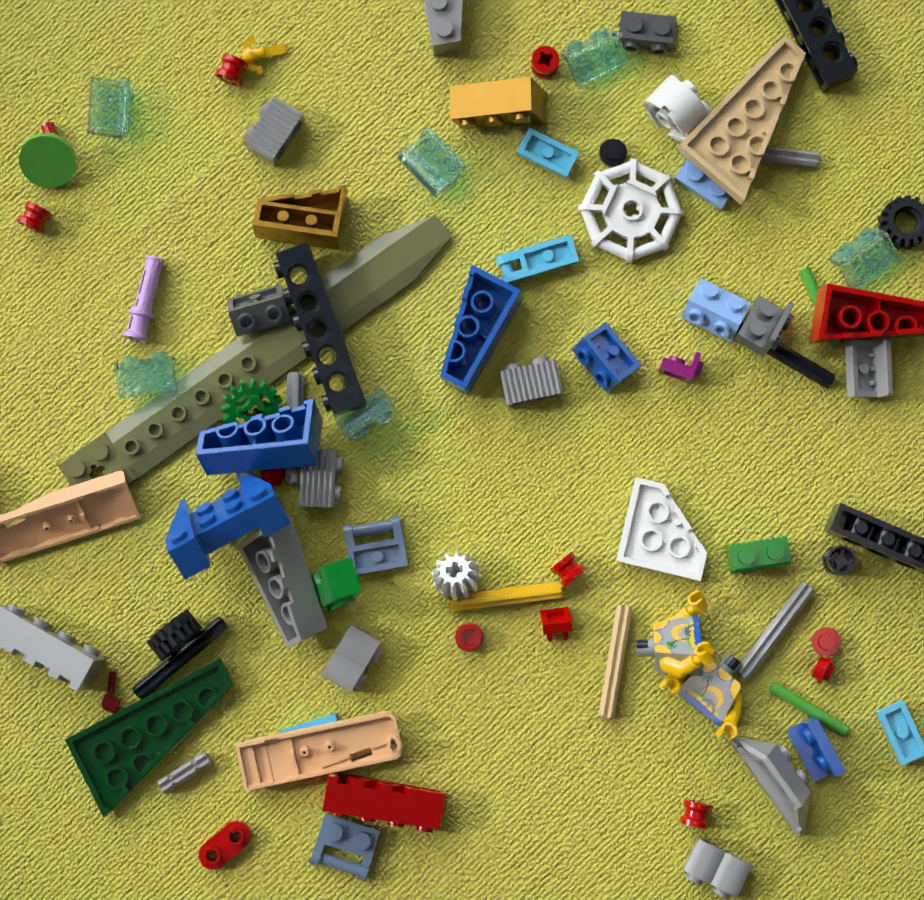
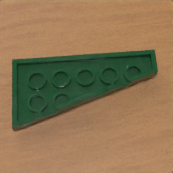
M222 658L65 739L103 818L121 802L234 685Z

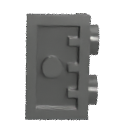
M621 10L617 46L631 52L645 49L651 50L653 54L664 55L667 52L672 53L675 46L677 17Z
M281 284L227 299L228 313L236 336L288 323L291 320Z
M759 295L734 340L764 357L770 348L775 350L784 335L780 334L781 329L786 330L794 317L790 314L794 304L789 301L787 306L782 309Z

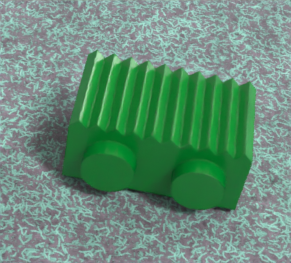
M785 536L730 544L725 548L730 574L791 564L788 539Z

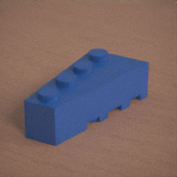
M472 264L467 285L462 295L460 310L455 320L453 335L449 342L440 377L445 384L467 396L471 393L524 299L520 289Z
M314 398L303 401L304 405L291 409L290 405L278 408L279 413L263 417L262 414L251 416L250 420L242 424H237L235 421L201 431L199 433L196 456L206 475L317 465L323 419Z

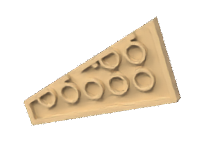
M785 35L677 148L682 155L741 205L746 198L748 189L754 179L758 165L764 155L781 110L806 54Z

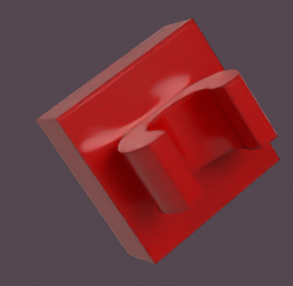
M569 607L540 610L543 634L547 635L548 641L553 642L552 634L563 633L564 640H568V632L572 631Z

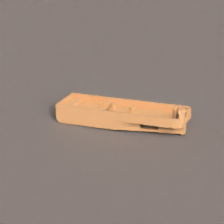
M117 471L48 493L46 496L25 504L14 511L0 515V563L140 519V512L127 485L124 472ZM25 517L24 519L7 526L8 522Z
M382 711L250 739L245 742L236 743L235 748L244 789L249 791L394 760L401 756L402 742L395 714L391 711ZM372 752V755L352 762V759Z

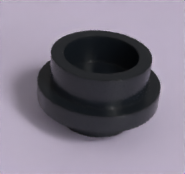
M618 139L606 140L599 149L600 160L609 167L621 165L627 157L625 144Z

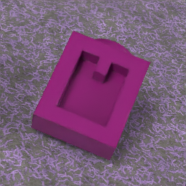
M695 352L689 366L685 365L686 361L681 358L669 356L668 359L664 357L660 362L657 372L690 383L693 377L698 378L704 362L699 360L702 353Z

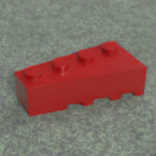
M829 283L818 288L809 343L924 336V301Z
M333 772L328 775L322 812H329L331 815L339 817L355 816L359 817V820L376 822V820L388 821L387 825L402 828L405 824L415 825L418 831L433 833L434 828L440 829L446 791Z

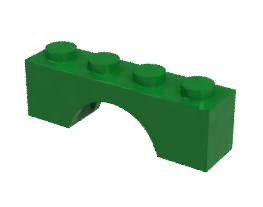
M352 557L323 565L319 568L320 572L311 575L321 608L327 607L328 612L356 601L355 596L362 592Z

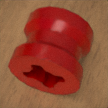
M550 46L538 47L532 54V73L540 79L552 78L558 71V52Z
M225 53L221 59L222 66L216 70L215 76L227 84L240 87L243 81L241 76L247 71L249 64L234 55Z
M27 201L24 206L25 212L18 217L17 222L42 235L45 230V222L50 220L53 214Z
M571 551L550 570L553 574H558L561 578V584L565 587L584 572L586 568L576 562L575 555Z
M684 799L685 812L680 816L679 822L701 829H708L707 817L712 812L713 806Z

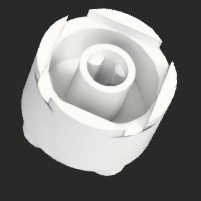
M670 75L644 102L646 103L644 108L659 128L664 125L671 131L667 135L679 142H683L712 111L704 101L696 96L698 90L690 81L685 80L682 83L673 75Z

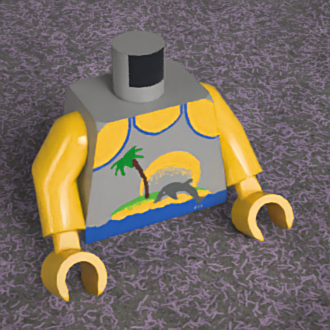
M694 591L689 595V607L684 606L678 613L665 621L655 622L652 625V639L636 640L637 657H654L655 671L658 673H666L678 678H683L686 675L703 676V665L708 666L712 664L713 656L711 654L714 653V649L708 642L701 641L699 619L694 614L695 612L699 614L704 613L708 609L705 596L700 591Z
M727 653L719 665L714 662L708 666L703 665V676L686 675L683 678H678L670 675L659 683V688L665 685L670 687L671 691L667 697L677 693L717 726H720L722 723V726L716 731V737L719 738L723 731L729 735L727 743H730L738 733L736 727L741 716L743 694L740 690L742 685L732 675L742 663L733 655Z

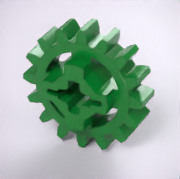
M251 378L250 384L247 385L243 379L240 380L241 387L238 389L231 385L232 395L224 394L223 396L228 404L221 405L222 412L226 413L222 417L225 424L235 421L237 424H242L235 416L243 418L247 422L251 419V416L262 414L265 417L279 413L278 408H282V406L278 404L283 402L280 395H275L277 390L274 386L268 388L266 380L263 379L258 385L255 378ZM259 393L265 395L270 400V403L267 400H261ZM256 405L257 408L253 409V413H249L248 411L252 409V406Z

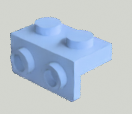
M700 278L681 317L718 337L732 342L749 310L751 302Z

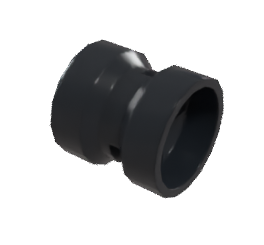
M847 546L832 547L824 553L822 564L824 569L832 575L846 574L854 569L856 555Z

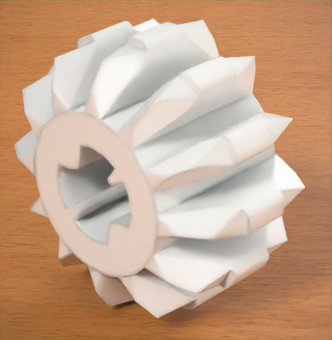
M458 550L454 557H450L448 553H445L446 560H436L437 569L432 570V576L435 579L433 584L437 590H441V595L445 598L451 595L452 599L457 601L459 595L463 594L468 599V591H477L476 583L481 581V574L478 572L480 569L479 564L473 561L469 553L463 557Z

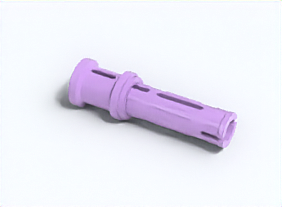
M149 255L146 257L135 306L129 309L131 317L127 331L123 333V337L141 343L148 342L146 334L150 320L154 318L153 311L151 310L165 261L163 259L159 260V257Z

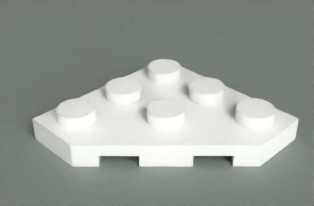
M636 477L616 561L701 581L707 552L670 496L665 484Z

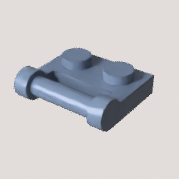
M400 515L391 517V520L364 525H343L348 558L352 557L357 575L408 566ZM390 531L394 532L395 539L355 545V537Z
M325 813L310 864L317 867L321 864L356 875L357 879L365 881L381 829ZM328 845L363 856L362 863L360 865L323 853L324 846Z

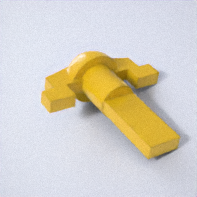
M254 35L248 36L249 40L243 42L242 59L249 64L248 68L251 72L257 71V74L260 75L263 74L262 66H256L255 61L287 52L284 43L252 50L251 44L256 42Z

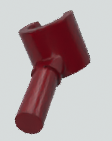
M110 671L108 690L102 700V707L104 710L115 714L120 708L121 699L113 697L117 672Z

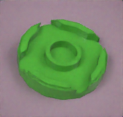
M46 132L45 134L32 135L24 142L19 154V166L23 175L31 183L42 188H56L64 185L72 178L77 166V159L72 145L64 137Z

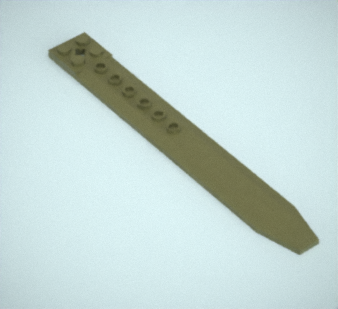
M436 215L380 236L321 278L341 334L415 282L450 241V234ZM306 298L303 300L301 307L306 311H311L316 307L317 301L313 298ZM286 303L291 319L290 322L240 336L120 423L59 464V469L71 486L97 478H92V468L94 466H103L105 468L102 472L103 476L123 471L129 487L196 439L201 431L208 430L221 421L222 417L226 414L222 412L221 405L228 404L223 396L224 394L232 395L231 385L238 389L241 387L240 380L243 379L247 385L250 384L251 378H255L258 385L264 379L268 386H270L305 361L307 356L302 342L307 340L304 331H297L292 316L297 315L294 304L288 306ZM317 324L312 327L311 335L317 338L325 335L327 328L324 325Z

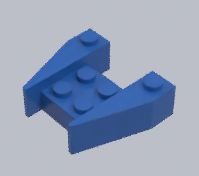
M239 472L236 474L241 486L240 488L227 490L222 494L221 498L212 503L205 502L198 506L195 512L192 511L185 498L180 501L165 542L167 551L184 580L211 567L208 554L259 527L265 538L291 524L285 508L270 483L247 472Z

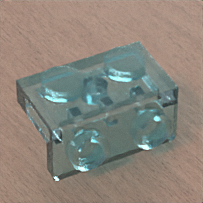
M97 76L91 78L87 134L120 139L127 131H130L132 115L129 114V104L133 102L134 88L130 87L131 78L124 77L121 81Z
M428 127L422 131L417 140L400 151L397 159L435 198L458 181L466 167L459 156L454 154L442 142L441 138Z
M876 227L865 229L859 234L858 238L849 244L839 247L836 253L829 257L831 263L839 267L848 286L856 289L862 288L901 260L888 233Z
M377 388L364 397L367 406L334 417L335 422L349 442L353 439L356 442L370 433L368 429L377 423L381 426L394 417L392 413L396 411V408L382 388Z

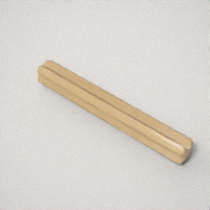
M617 605L599 708V716L613 719L615 716L632 614V607L627 605Z

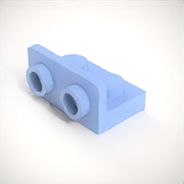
M688 159L674 178V181L720 211L730 197L727 192Z

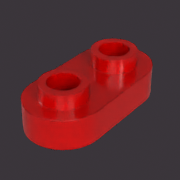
M234 820L223 827L201 846L199 850L200 863L210 870H216L225 865L249 844L252 833L248 824L240 820ZM233 831L240 833L241 839L239 841L231 839ZM210 850H215L218 853L217 860H211L208 857Z

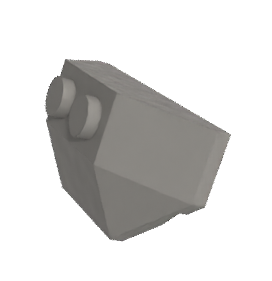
M736 736L730 742L731 746L794 834L799 837L803 836L806 830L811 792L806 786L810 782L800 769L795 771L789 762L793 758L783 745L778 747L777 744Z

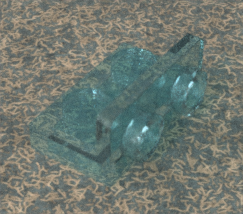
M606 27L598 29L590 34L592 38L583 42L581 40L573 41L566 45L567 50L560 53L562 59H565L569 66L576 86L580 87L629 63L617 31L607 30Z
M167 352L151 353L150 359L139 360V356L123 357L122 363L114 364L119 398L177 390L174 369L175 358L167 356Z

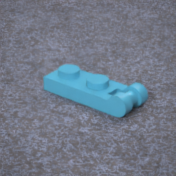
M571 234L509 252L495 258L497 266L502 269L503 276H501V279L508 284L579 263ZM519 261L522 269L514 271L511 263Z

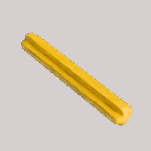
M556 581L469 592L468 599L461 594L457 601L453 600L450 595L449 601L451 611L456 612L559 599L563 596L561 582Z

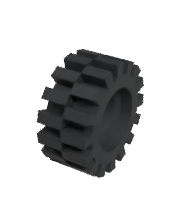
M906 195L904 198L899 196L881 211L882 214L878 218L880 225L877 227L878 231L882 230L883 234L880 235L882 240L885 238L888 240L887 245L891 246L894 244L896 245L895 249L900 250L904 247L907 250L913 246L916 247L924 240V203H919L920 198L915 197L911 199V195ZM909 213L914 217L916 225L912 232L904 233L896 227L895 218L898 214Z
M187 609L171 619L169 623H166L156 634L152 635L147 644L159 659L163 661L199 633L203 627Z

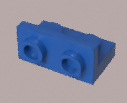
M606 322L585 336L573 348V352L579 362L589 370L596 383L607 393L642 366Z
M810 717L787 729V734L813 781L816 782L828 775L836 777L846 772L817 718Z

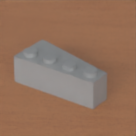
M423 0L433 56L461 51L464 0Z
M12 603L8 606L0 605L1 648L14 655L22 654V659L32 666L43 669V667L48 668L47 675L56 680L67 683L70 680L69 687L77 692L90 689L106 660L99 656L101 652L99 649L86 643L84 647L74 642L75 637L62 630L59 633L49 629L50 623L36 616L33 620L24 616L25 610Z

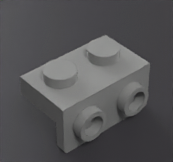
M890 339L845 341L847 398L877 399L892 396L893 378Z

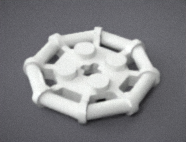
M630 159L629 162L601 172L597 170L593 174L594 179L582 204L578 205V212L582 214L592 240L591 245L594 248L599 247L625 259L626 263H632V260L660 250L666 251L669 248L668 244L680 218L684 216V209H681L670 181L672 177L668 173L665 175L636 162V159ZM629 174V180L621 185H613L609 181ZM636 174L656 184L652 187L636 180ZM602 186L608 190V194L603 205L594 204ZM661 188L669 208L661 207L660 203H658L656 192ZM633 203L637 205L636 211L639 214L629 217L623 208L624 206L629 207ZM594 212L602 213L604 223L607 226L601 233L594 217ZM659 216H669L661 234H659L654 229ZM613 233L626 239L627 248L606 239V237ZM649 234L654 240L633 248L634 239H640Z

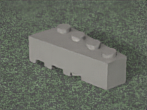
M291 515L288 516L291 524L265 538L259 529L238 544L239 550L287 648L307 640L328 628Z

